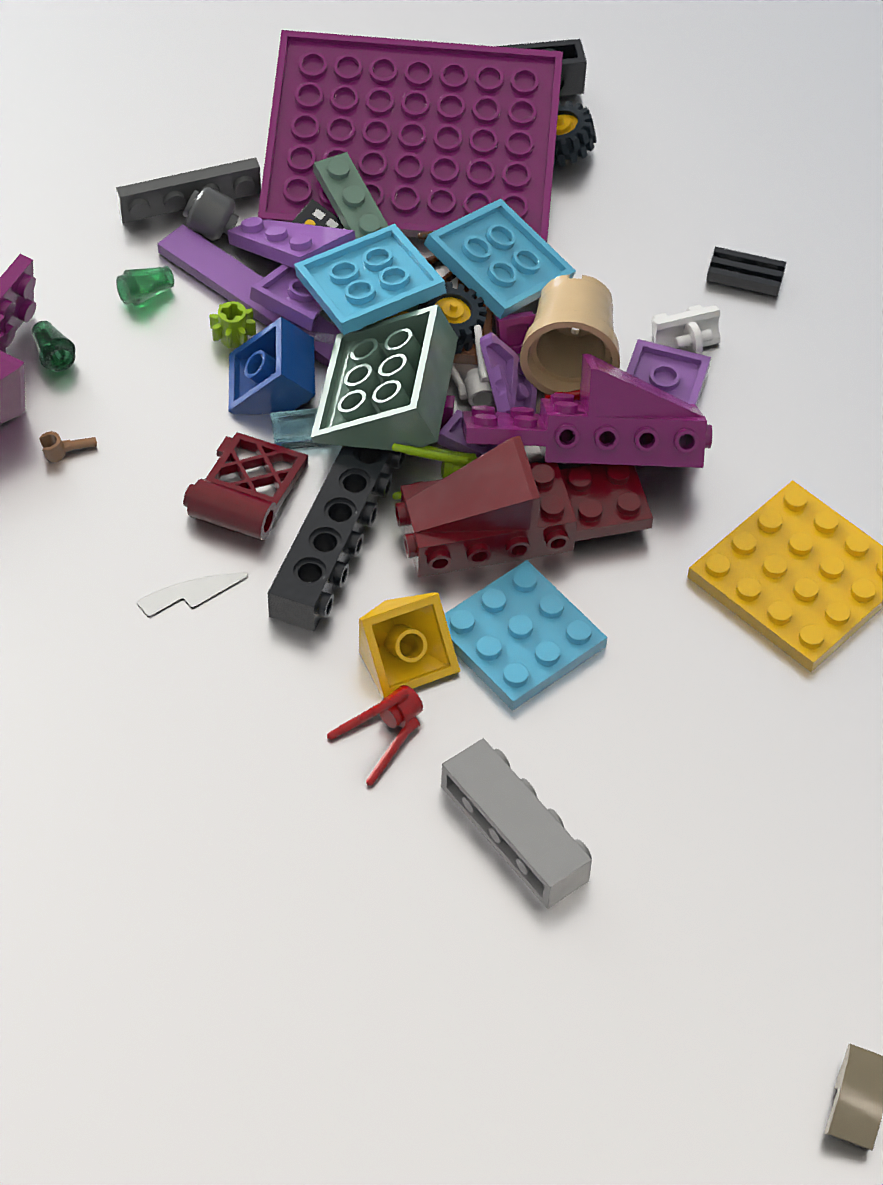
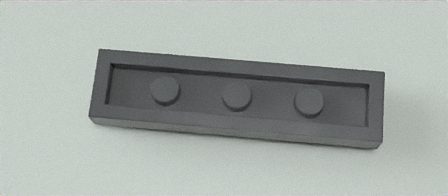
M254 157L116 187L122 223L184 210L194 190L200 192L205 187H211L232 199L261 193V177L257 158Z

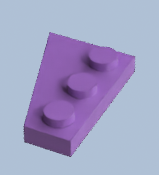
M259 217L244 219L241 225L228 230L229 244L295 268V263L356 239L355 230L261 219Z

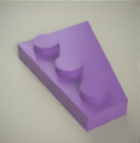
M282 264L251 287L250 300L312 332L322 307L298 279L295 268Z

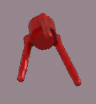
M401 685L380 703L327 733V738L333 740L378 714L389 727H402L367 778L366 784L372 786L409 734L420 726L416 716L423 711L422 700L412 688L407 685Z

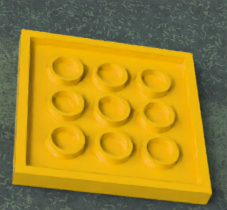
M793 480L698 559L688 570L687 577L810 672L816 669L883 608V546Z

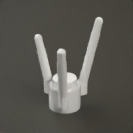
M475 325L474 334L478 367L471 369L463 382L453 365L451 378L457 387L459 399L464 400L468 398L471 406H489L494 404L495 401L480 346V338L483 337L480 325Z

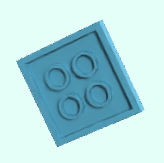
M498 199L429 233L424 242V245L465 286L473 289L476 292V296L483 299L484 304L499 319L540 298L542 289L552 279L562 275H569V278H573L576 272L502 199Z
M395 224L294 264L298 279L343 335L358 331L367 325L387 317H392L399 312L421 303H426L446 293L443 278Z
M528 560L445 613L455 653L512 711L594 656L607 645L608 637Z

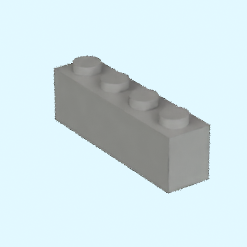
M482 738L442 763L441 787L547 909L589 882L592 856L589 849L581 840L573 839L564 829L560 816L553 809H547L539 801L530 782L524 778L520 779L510 768L507 757L501 750H494Z

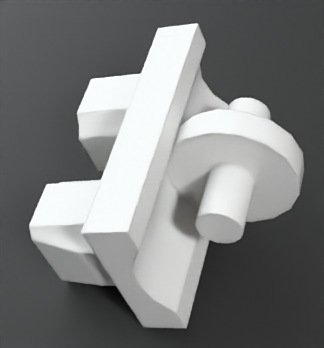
M701 305L688 307L685 312L669 316L666 313L653 315L652 334L654 343L701 354L703 347L721 343L718 325L720 309L716 305L704 308Z

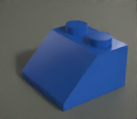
M283 317L278 318L229 354L228 411L234 415L289 414L315 396L314 338Z

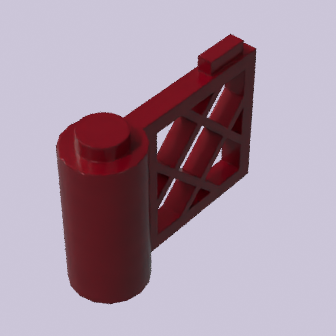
M236 432L233 438L226 436L218 447L217 456L219 459L205 479L201 478L195 484L188 486L184 495L183 505L187 507V513L190 517L265 540L272 529L277 511L308 464V455ZM240 448L256 452L257 456L239 460L236 453ZM284 461L293 464V466L288 469L275 471L272 463ZM263 466L267 474L249 478L245 470ZM236 472L241 478L240 481L232 483L219 480L221 476ZM273 484L277 491L271 497L257 492L255 488Z

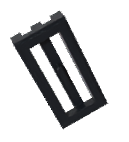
M715 246L706 281L778 296L786 262Z

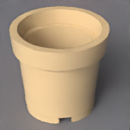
M562 275L548 282L541 291L534 323L526 332L521 348L520 365L527 380L545 394L580 389L583 354H591L620 368L619 343L613 327V300L609 289L599 280L586 275H582V279L569 278V275Z

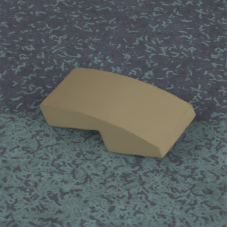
M848 1044L834 1088L837 1089V1094L824 1134L867 1150H873L883 1116V1055Z

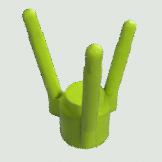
M397 443L392 445V450L396 452L442 461L441 478L447 477L477 459L474 453L449 451L429 445L426 447H414ZM401 491L393 493L392 498L400 500Z

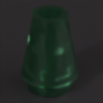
M168 266L128 269L123 272V275H119L116 278L118 295L126 305L132 303L134 306H137L174 287V276Z
M49 321L37 322L33 326L31 334L42 366L54 372L67 370L75 361L76 349L74 343Z

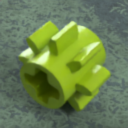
M231 301L220 304L218 314L209 315L213 341L220 340L227 348H238L247 341L248 335H256V321H254L253 309H246L239 302Z

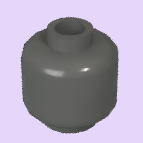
M205 187L200 192L194 190L183 212V216L187 218V227L211 241L219 240L223 233L228 235V230L234 228L239 219V216L234 214L236 208L235 201L211 187Z

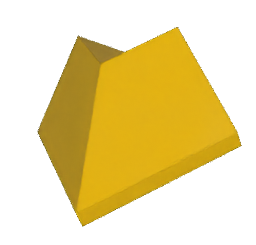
M434 592L385 600L359 618V653L382 698H386L401 685H407L413 689L460 672L439 593Z

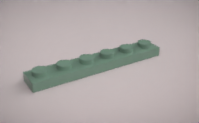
M347 152L314 162L313 172L344 228L355 230L356 239L388 227L387 222ZM419 305L406 309L404 312L416 311Z

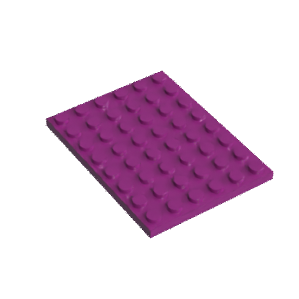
M281 30L258 217L261 219L292 222L311 199L337 216L313 172L314 162L347 152L388 226L395 224L407 237H417L420 232L436 231L498 199H502L547 242L563 51Z

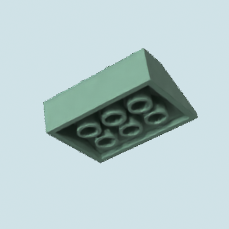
M438 304L372 323L346 335L342 333L336 334L311 434V439L314 443L393 451L392 445L395 443L414 447H426L438 442L458 341L456 333Z

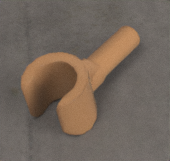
M50 431L42 434L39 438L44 456L50 462L61 461L65 457L66 452L97 446L96 437L62 441L58 433Z

